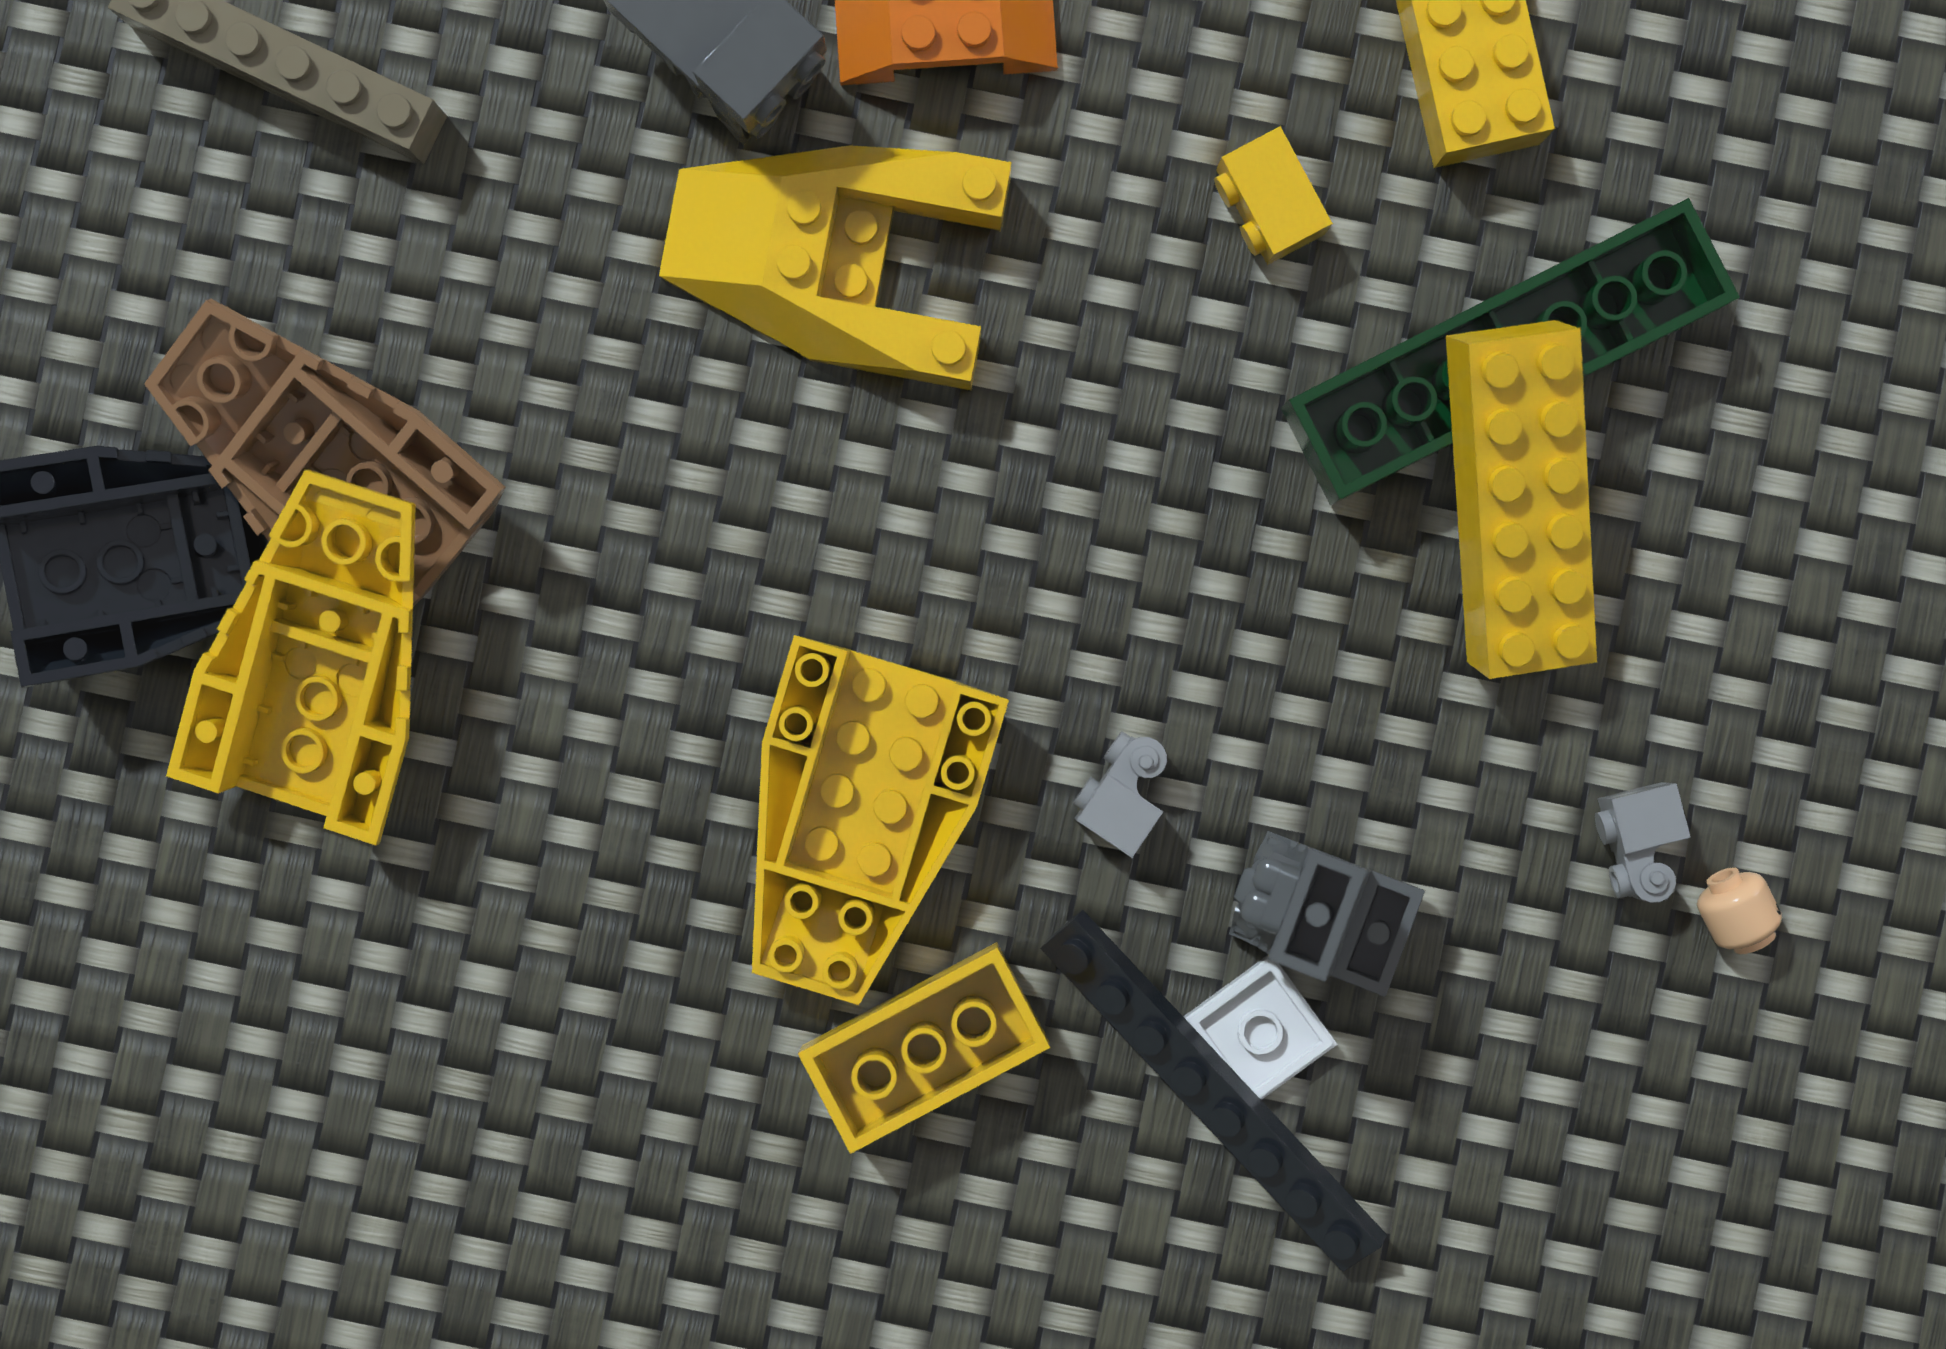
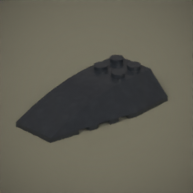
M91 446L0 460V566L13 631H10L21 688L141 667L219 633L217 627L227 609L233 608L247 582L244 579L253 562L260 559L269 542L262 533L258 536L243 517L247 514L245 509L227 486L221 488L209 472L212 465L205 456L172 454L169 451L121 450L117 447Z

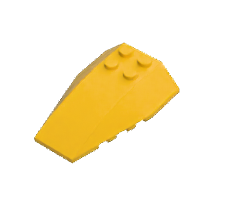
M304 470L268 535L271 537L260 559L253 562L244 579L247 582L233 608L227 609L217 627V630H219L218 635L209 651L202 654L194 669L168 766L167 777L215 793L239 787L326 816L324 829L373 845L380 844L410 731L416 504L318 472Z

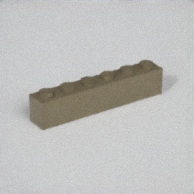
M111 0L108 6L113 13L130 27L423 165L447 118V115L433 99L223 0Z

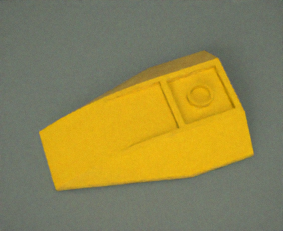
M797 635L793 636L762 740L752 973L856 1005L861 1003L977 808L1009 699L857 651Z

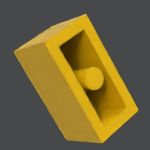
M1281 126L1221 157L1216 169L1219 176L1214 178L1218 193L1227 207L1236 206L1245 223L1240 226V231L1248 249L1254 256L1261 253L1267 265L1324 236L1333 224Z

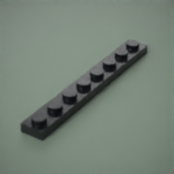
M1081 910L1047 939L1040 949L1342 1272L1382 1247L1387 1236L1382 1228L1084 910Z

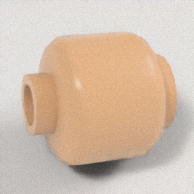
M1727 868L1716 872L1707 879L1708 887L1700 894L1697 908L1714 942L1719 947L1729 950L1734 949L1737 954H1748L1766 947L1775 939V931L1780 926L1782 913L1766 881L1760 874L1753 872L1739 873L1737 868Z

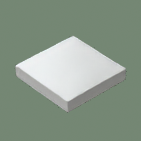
M1269 954L1183 1016L1261 1100L1338 1045L1280 964L1269 960Z

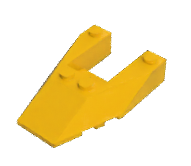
M849 145L679 169L659 277L719 311L722 310L768 338L771 337L800 353L801 356L810 361L971 390L981 340V326L876 307L894 211L1001 231L1011 179L1012 162L958 152Z

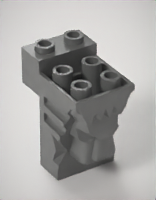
M604 0L609 12L661 57L676 76L683 74L686 77L693 93L699 99H709L717 118L742 145L752 136L759 139L765 135L777 121L779 114L786 105V100L790 96L793 99H797L803 95L812 85L816 75L826 62V59L823 57L827 52L823 34L786 0Z
M1267 831L1255 855L1252 868L1244 869L1234 898L1239 903L1234 911L1229 934L1257 946L1260 950L1266 951L1269 954L1268 958L1270 961L1324 982L1333 976L1385 997L1426 890Z

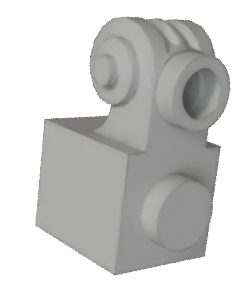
M1121 731L1103 758L1111 763L1107 772L1099 782L1090 777L1075 798L1073 805L1079 808L1080 811L1074 819L1133 858L1163 813L1162 810L1140 796L1137 790V780L1139 776L1143 778L1158 776L1166 766L1167 754L1164 747L1157 740L1150 737L1134 738Z
M1660 782L1598 798L1601 811L1595 813V823L1602 843L1604 845L1609 844L1611 852H1614L1617 865L1609 867V877L1617 898L1629 896L1650 903L1668 899L1675 889L1676 876L1669 866L1654 862L1655 851L1660 845L1691 838L1677 783Z

